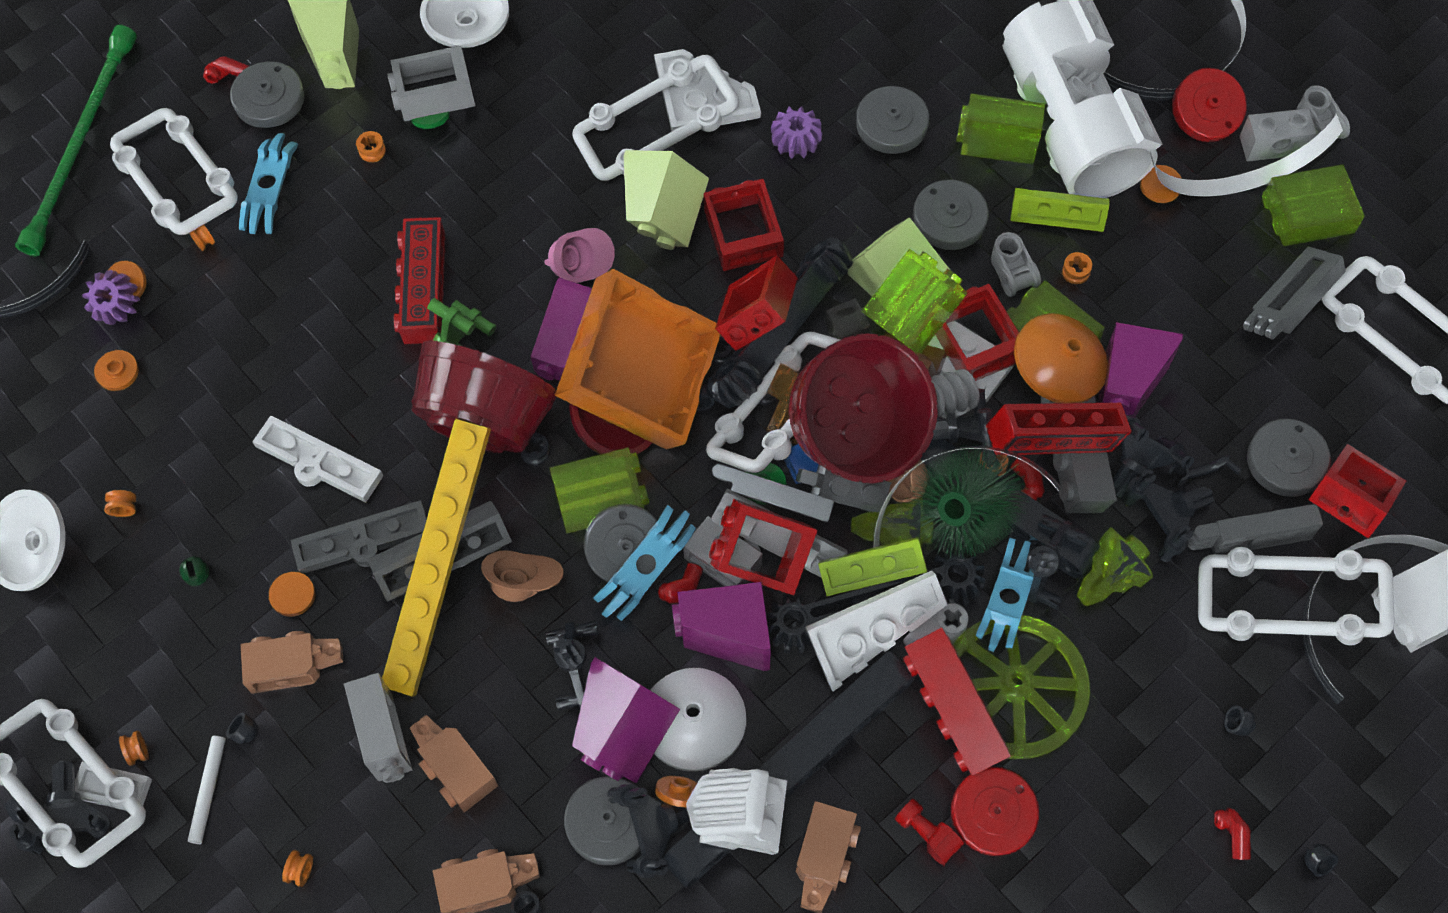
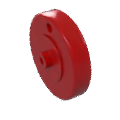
M1202 68L1190 73L1177 86L1172 99V110L1177 124L1187 135L1202 142H1216L1227 138L1240 127L1246 115L1247 100L1242 86L1232 75L1216 68Z
M989 767L973 776L970 774L958 785L952 797L950 813L953 827L963 842L978 853L989 856L1011 854L1025 846L1036 831L1039 821V805L1036 795L1028 782L1011 770Z

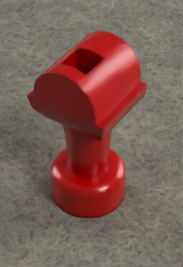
M913 798L901 809L895 820L903 828H908L911 825L927 842V850L931 858L944 866L952 855L964 845V842L947 824L940 822L936 826L922 816L923 807Z

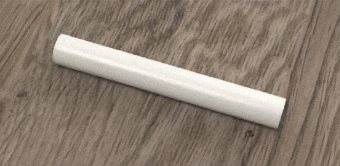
M211 737L187 840L190 843L202 844L225 745L226 739L224 737Z

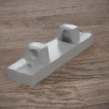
M726 489L710 521L722 526L721 518L727 506H731L733 499L765 510L768 509ZM746 515L739 536L783 557L792 530ZM816 534L804 569L821 577L818 562L847 555V550Z

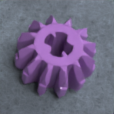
M802 106L798 111H793L788 107L786 114L778 112L776 121H773L771 125L773 146H778L780 154L789 152L791 159L795 154H800L805 158L807 151L815 153L817 144H820V141H822V124L820 119L815 118L813 110L804 113Z
M108 270L105 274L100 272L94 273L95 282H85L90 290L89 293L82 294L84 299L89 300L84 308L92 312L94 320L104 321L105 324L114 325L117 321H128L127 313H136L135 308L132 306L133 302L140 301L138 296L133 295L138 288L136 284L130 283L128 275L118 274L117 271Z

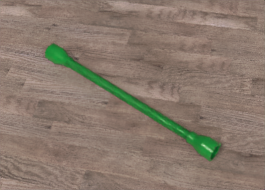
M116 25L109 38V51L106 56V63L97 79L52 182L47 189L43 202L38 209L37 215L33 216L31 223L21 231L16 241L15 247L24 254L39 256L44 247L46 228L52 209L57 202L116 67L121 63L123 57L132 50L137 39V34L127 26Z

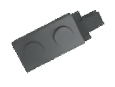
M818 465L817 472L799 468L796 477L797 482L813 486L811 494L877 514L880 513L891 482L884 480L880 483L851 481L831 473L821 465Z

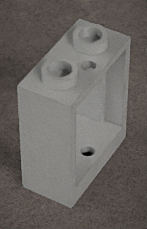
M461 46L390 60L393 73H388L387 75L391 91H396L391 92L395 111H402L404 121L475 106ZM453 74L456 75L457 81L405 92L404 85Z
M379 673L344 683L364 764L378 782L383 780L385 783L402 779L405 776L404 773L413 770L394 699L388 686Z

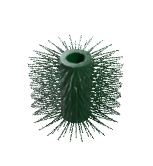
M969 449L966 450L967 457L964 452L965 464L963 452L961 453L962 460L960 455L958 458L956 453L955 456L952 453L953 459L951 456L950 459L948 456L946 459L943 455L945 461L942 459L943 463L941 465L936 461L937 465L934 463L935 467L932 470L938 475H934L927 469L930 473L928 475L931 481H923L925 484L928 482L934 484L932 486L925 485L928 488L924 491L930 490L932 492L925 493L920 491L919 494L924 493L926 494L924 496L927 497L917 496L931 499L932 501L915 500L929 504L909 503L930 506L916 507L929 509L916 511H932L923 513L929 514L930 516H926L932 519L922 524V526L941 517V519L926 530L943 520L932 532L935 533L937 531L938 533L943 526L945 527L942 531L945 535L940 543L941 546L949 530L950 532L946 538L948 540L951 533L949 544L952 539L954 545L957 535L959 557L963 538L965 554L967 542L971 552L972 538L973 542L975 540L977 547L979 544L982 549V546L985 548L983 540L985 544L987 541L990 545L989 541L991 539L995 542L994 537L997 539L996 536L999 537L998 534L1002 536L1000 531L1003 533L1001 530L1003 529L1002 526L1008 530L1007 525L1012 530L1007 524L1009 523L1007 520H1012L1013 518L1010 516L1014 517L1016 514L1012 515L1008 513L1012 509L1006 510L1004 508L1020 509V507L1009 504L1019 503L1005 500H1020L1007 496L1027 497L1007 494L1020 493L1009 490H1022L1015 488L1007 489L1014 486L1005 481L1017 473L995 484L998 479L1012 469L993 480L1009 463L995 472L993 471L994 465L992 468L990 465L986 471L987 457L984 462L985 449L981 463V449L979 457L977 449V462L976 451L974 449L975 460H973L972 449V464L970 451L968 457ZM952 479L957 481V485L952 482ZM979 515L984 517V521L980 520Z

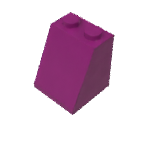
M560 277L558 278L531 354L534 372L540 377L547 380L561 379L592 288Z
M1117 322L1105 351L1108 360L1105 384L1099 391L1098 403L1121 402L1125 414L1136 416L1169 370L1182 342L1183 334Z
M761 582L677 592L679 604L672 605L675 635L676 637L683 636L684 648L761 671L770 670L771 648Z
M595 657L591 662L572 746L584 754L581 760L592 768L600 771L602 766H604L602 772L616 781L625 777L637 783L680 709Z

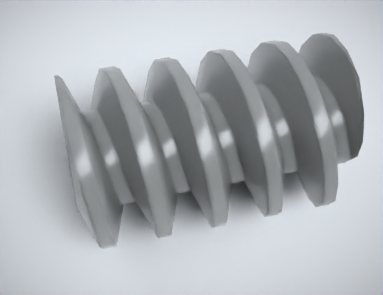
M959 369L955 372H946L943 375L937 374L931 377V382L934 383L938 405H936V408H938V418L944 415V411L946 414L955 413L956 409L963 412L967 407L970 409L977 407L980 396L978 386L973 376L967 370Z

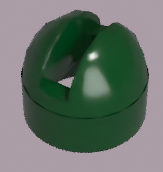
M189 557L183 560L179 572L182 579L188 585L198 586L207 580L209 567L201 558ZM191 565L194 567L196 576L191 577L189 569Z

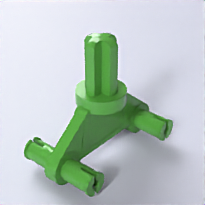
M433 298L428 304V310L443 318L441 333L437 332L433 341L459 346L458 342L466 334L470 335L475 327L487 334V336H491L496 329L495 324L482 317L481 311L476 308L471 310L458 300L450 308L436 298Z

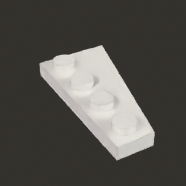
M929 571L806 626L805 629L831 690L835 691L843 685V680L854 672L856 674L868 666V661L883 650L884 652L889 650L896 644L895 641L908 631H914L947 606V602L936 574L933 571Z

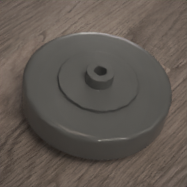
M266 61L249 66L235 78L230 90V99L236 114L245 123L255 127L270 128L282 125L297 115L304 103L305 91L299 75L293 68L280 62Z
M885 86L871 91L861 100L857 109L856 128L861 139L871 148L883 153H903L918 146L925 138L929 126V110L924 100L915 92L904 87Z
M951 179L940 180L925 187L917 196L913 210V222L932 246L945 250L963 249L974 244L983 235L989 217L988 204L981 192L966 182Z
M1277 419L1266 423L1255 433L1248 446L1247 463L1253 477L1264 488L1278 495L1295 497L1308 494L1317 488L1330 469L1331 453L1326 440L1312 426L1295 419Z
M615 504L600 511L589 523L584 536V553L594 573L604 581L609 582L658 520L649 511L634 504ZM649 554L640 556L636 562L637 570L642 574L652 572L656 565L654 557Z
M610 776L592 779L580 786L567 804L564 816L567 837L574 850L592 863L616 865L631 859L640 851L629 807H622L618 803H610L608 799L613 797H607V792L611 788H619L623 784L634 785L626 779L621 778L619 781H616Z

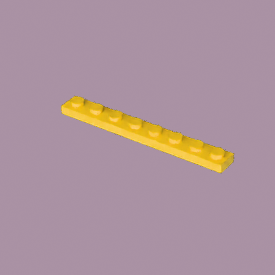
M459 419L454 421L382 677L389 690L409 696L417 695L491 428Z

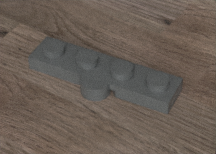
M421 500L290 540L298 571L305 574L350 559H354L355 563L359 566L369 567L367 559L379 554L380 550L396 546L423 533L427 517Z

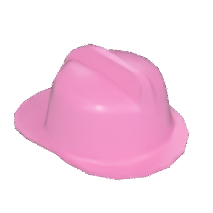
M586 228L566 233L552 244L549 249L548 259L544 260V263L550 266L554 274L560 278L580 283L595 279L608 272L615 258L614 245L611 238L598 228Z

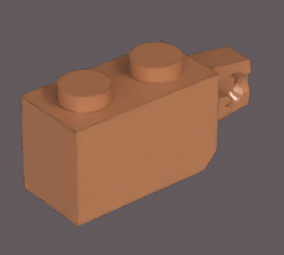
M304 631L289 632L286 634V637L275 639L271 637L254 638L250 643L241 644L243 684L251 694L314 684L320 677V669L343 662L342 643L339 639H314L311 633Z
M427 715L410 727L420 747L417 750L424 759L418 763L430 780L437 776L444 786L439 792L451 808L458 804L465 813L498 787L493 775L456 728H445L442 730Z
M815 801L796 868V873L800 880L804 881L801 900L802 908L822 913L831 891H836L838 881L846 883L851 861L845 860L848 846L856 847L861 826L854 825L856 813Z
M498 849L482 851L477 854V859L463 862V859L448 860L441 864L442 868L433 870L441 913H475L511 903L517 894L515 888L540 878V870L534 853L507 856L505 851L498 852Z

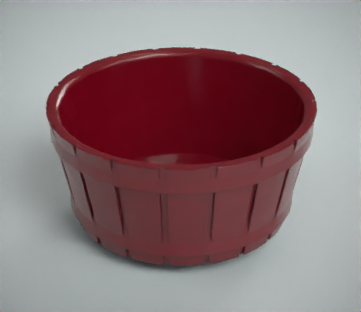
M868 333L844 338L820 352L802 369L796 378L789 399V419L793 435L801 449L810 459L841 478L862 483H880L883 480L888 481L904 474L905 470L911 469L921 459L922 454L926 452L933 438V430L936 428L938 408H936V405H938L934 383L931 382L932 378L928 369L922 361H919V357L904 344L901 345L899 341L891 337Z
M425 341L422 343L421 353L418 358L419 367L416 386L411 402L414 414L425 420L429 428L450 438L455 419L491 428L485 451L502 453L503 450L522 452L529 445L531 437L547 412L552 409L557 397L555 396V388L549 383L502 359L456 344Z

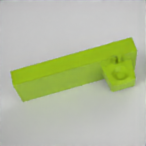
M1015 188L1010 221L1104 232L1110 203L1108 198Z
M919 537L818 562L826 596L927 572Z

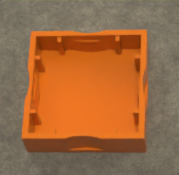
M612 269L595 279L555 396L666 450L686 444L698 407L704 376L711 366L720 338V334L715 330L717 323L685 306L667 301L653 289Z

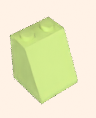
M288 0L302 40L325 88L342 89L355 87L359 27L350 0Z
M625 150L623 157L626 221L637 227L638 233L655 239L659 247L673 250L675 246L688 247L709 178L673 151Z
M910 217L886 231L852 259V267L848 269V275L898 321L911 317L912 320L918 318L928 309L925 304L933 298L937 301L950 291L948 284L956 278Z

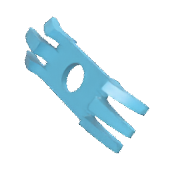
M278 133L273 140L266 139L258 148V159L245 201L241 203L239 230H246L250 212L249 233L256 234L261 213L265 208L266 234H272L274 214L278 209L277 201L287 168H290L291 157L298 147V143L289 142L282 149V159H279L285 133ZM269 175L276 179L275 184L270 188H261L258 185L259 180L264 176Z
M667 505L640 545L619 571L615 572L609 582L593 597L599 603L615 590L618 584L621 586L614 598L601 613L604 617L607 618L631 594L633 595L632 598L616 616L622 621L639 604L644 593L673 557L684 548L696 529L692 524L688 526L675 544L671 542L675 541L690 515L687 511L684 510L672 526L662 535L659 532L663 531L673 512V509ZM644 554L653 556L656 562L654 570L648 574L640 573L636 567L638 558Z
M1009 538L997 581L976 633V637L982 639L990 620L995 621L988 647L989 651H995L1005 625L1011 626L1005 648L1013 647L1019 622L1034 578V573L1031 570L1029 572L1024 571L1031 542H1024L1013 568L1009 564L1016 539ZM1004 589H1013L1018 593L1020 599L1014 604L1005 603L1000 598V592Z

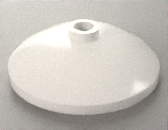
M423 0L420 7V18L426 33L438 43L449 47L461 46L462 48H469L484 44L503 30L509 17L508 0Z
M18 490L9 494L0 502V584L10 590L31 591L39 588L52 577L63 557L66 532L61 512L56 503L48 495L40 491Z
M685 668L666 675L650 690L680 709L654 753L665 764L683 771H704L725 762L739 747L746 728V710L740 693L724 676L708 669ZM694 707L700 713L696 717H690L687 715V710Z

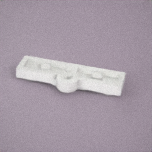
M273 416L269 417L252 441L256 448L294 466V473L299 483L303 486H315L322 480L366 503L383 477L381 470Z

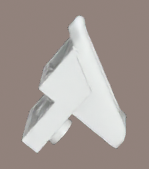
M711 769L709 774L700 778L686 802L692 828L695 833L700 835V843L732 850L743 848L771 855L778 853L787 780L770 777L768 771L759 769Z

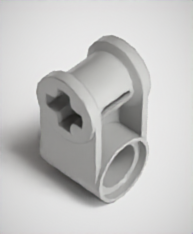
M1316 85L1308 88L1296 110L1309 108L1317 135L1326 128L1337 114L1343 129L1338 138H1347L1350 134L1349 121L1335 103L1331 93L1322 86Z
M1011 232L999 235L991 254V263L1000 278L1005 293L1012 297L1016 295V291L1030 286L1033 288L1039 287L1041 285L1039 270L1032 261L1022 239L1017 234ZM1001 250H1008L1012 254H1005Z
M947 604L930 619L910 632L904 638L903 643L907 646L943 627L954 645L965 635L968 614L958 604ZM946 619L950 622L956 619L958 621L957 628L953 624L947 627L945 625Z

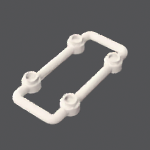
M701 55L689 62L684 59H676L670 64L666 75L610 106L604 103H597L591 108L589 118L574 127L572 136L597 179L608 181L620 174L624 175L623 156L625 150L633 149L621 150L616 157V163L604 169L584 134L594 128L600 131L608 130L613 126L615 116L673 84L679 87L688 85L693 80L694 72L703 67H706L726 101L717 107L712 104L700 106L696 112L695 119L643 147L640 151H663L701 129L711 132L719 128L722 117L736 109L738 96L712 56Z
M161 108L113 135L110 141L111 149L114 152L112 159L121 172L132 176L153 205L151 213L160 226L169 228L175 234L186 235L231 209L236 204L238 196L233 188L234 180L230 172L226 168H217L193 137L194 129L186 116H177L171 109ZM164 120L167 121L166 130L171 139L181 144L184 143L206 172V182L210 190L218 196H224L223 199L183 222L179 221L180 212L174 201L163 199L140 168L141 160L135 148L123 145L125 142Z
M1359 257L1345 269L1346 272L1322 297L1323 304L1336 315L1335 322L1338 329L1343 332L1356 331L1412 377L1411 384L1416 393L1420 395L1433 394L1439 400L1448 404V389L1441 384L1442 376L1436 368L1431 366L1420 367L1364 321V312L1358 305L1351 303L1344 305L1335 296L1358 274L1367 269L1376 276V285L1380 292L1384 294L1396 292L1447 334L1448 317L1404 283L1405 274L1400 268L1393 265L1384 267L1372 257Z
M805 332L798 336L791 345H786L774 361L773 367L762 378L763 381L757 387V392L753 393L749 399L743 401L734 413L725 414L715 423L717 433L711 438L706 447L708 456L716 461L750 473L764 470L773 459L783 460L787 458L791 453L792 443L790 438L793 436L790 419L781 429L773 430L764 436L762 440L764 449L756 459L744 457L721 447L725 442L732 444L741 440L744 434L742 422L784 373L791 375L799 371L802 362L800 353L807 345L811 344L827 348L840 341V339L816 332Z
M1235 547L1228 554L1208 555L1200 562L1198 572V618L1201 625L1207 630L1227 632L1231 638L1238 641L1247 640L1254 633L1336 636L1343 644L1356 645L1362 641L1363 637H1385L1394 629L1393 573L1391 567L1385 561L1362 558L1354 550H1343L1335 558L1254 555L1246 547ZM1213 568H1227L1231 574L1238 577H1245L1251 574L1254 569L1334 571L1338 577L1344 580H1354L1362 572L1378 573L1380 623H1364L1360 617L1353 614L1343 615L1337 622L1254 619L1249 612L1244 610L1234 611L1228 618L1212 617Z
M35 700L0 724V741L38 714L43 713L47 718L46 728L51 736L56 740L67 741L106 786L105 796L111 806L116 809H126L131 816L83 853H80L75 847L76 837L71 828L64 823L56 824L17 778L16 764L5 753H0V785L5 786L43 832L42 843L51 855L63 856L73 867H87L136 831L144 823L146 811L137 800L138 791L133 781L127 777H117L77 731L78 722L74 714L67 709H58L49 700Z

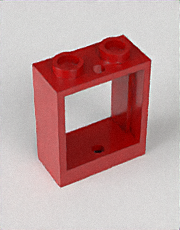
M764 179L756 181L747 180L739 185L726 188L718 187L703 193L704 211L723 271L768 261L777 255L779 258L783 257L784 239ZM758 204L767 234L725 243L716 214Z
M778 255L728 287L715 330L735 351L786 322L798 278Z
M990 284L980 288L976 286L971 287L961 296L951 300L948 298L943 299L931 308L929 325L943 349L946 350L947 356L955 370L965 369L977 381L1016 364L1014 346L1019 332ZM982 309L1002 343L966 358L947 323Z
M1347 444L1308 500L1369 539L1389 512L1406 480ZM1359 479L1365 481L1366 484H1361ZM1342 506H1347L1349 511H1344Z
M733 499L731 506H727L721 518L723 529L719 539L716 538L711 545L709 551L710 564L718 571L754 583L761 582L764 586L794 595L818 530L809 524ZM746 515L792 530L775 578L729 563Z

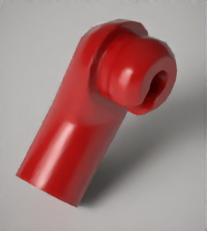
M221 56L205 66L203 77L208 83L215 84L229 74L237 77L249 65Z
M1017 458L1010 468L1024 480L1026 487L1021 491L1036 501L1038 497L1041 498L1044 494L1042 474L1028 463Z
M688 563L682 579L663 583L659 587V598L670 604L678 603L677 592L697 589L703 568L697 564Z
M1234 809L1217 810L1214 813V824L1219 829H1227L1231 834L1232 859H1251L1250 828Z

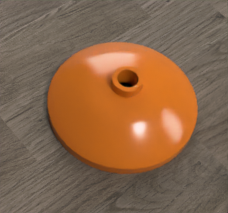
M1052 313L1043 314L1031 319L1020 330L1014 346L1016 365L1025 382L1040 396L1055 403H1083L1090 400L1102 389L1105 384L1108 360L1100 340L1086 325L1072 317Z

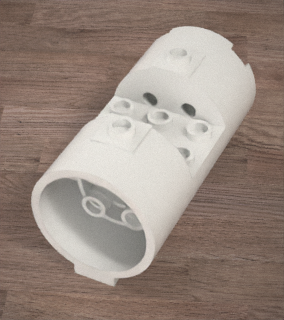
M1056 0L1057 2L1042 7L1040 2L1035 3L1018 14L1003 32L1005 40L1002 47L1014 71L1013 76L1018 85L1017 91L1026 101L1041 105L1044 103L1048 104L1047 112L1055 121L1050 125L1045 136L1046 149L1051 158L1050 164L1061 175L1068 193L1107 198L1119 194L1138 183L1152 170L1154 165L1150 150L1156 164L1158 157L1156 149L1163 144L1139 95L1122 88L1112 93L1103 73L1110 62L1108 50L1114 46V43L1093 0Z

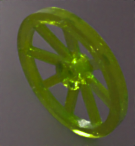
M1022 615L1017 630L1033 633L1047 640L1048 643L1026 665L1021 664L1016 633L1013 647L1007 648L1009 666H1007L975 643L979 639L976 637V633L982 621L968 628L953 644L959 657L961 658L963 653L967 651L1000 675L998 677L972 679L977 691L999 689V694L986 707L991 717L993 718L1007 701L1013 702L1014 743L1005 742L1012 755L1009 759L1039 757L1063 745L1071 738L1082 722L1090 697L1088 671L1081 654L1071 640L1054 626L1040 619ZM990 620L984 636L992 633L995 624L994 620ZM1005 625L1004 628L1006 641L1011 627L1009 625ZM1058 649L1068 662L1074 678L1034 676L1033 673ZM1012 678H1020L1023 684L1016 685ZM1034 688L1076 691L1075 703L1069 719L1065 722ZM1027 699L1057 732L1040 741L1026 743L1024 701Z

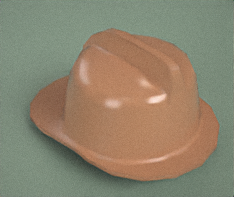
M504 550L491 553L482 561L481 570L484 577L490 582L494 594L505 601H523L537 594L538 591L552 588L563 578L561 564L553 558Z

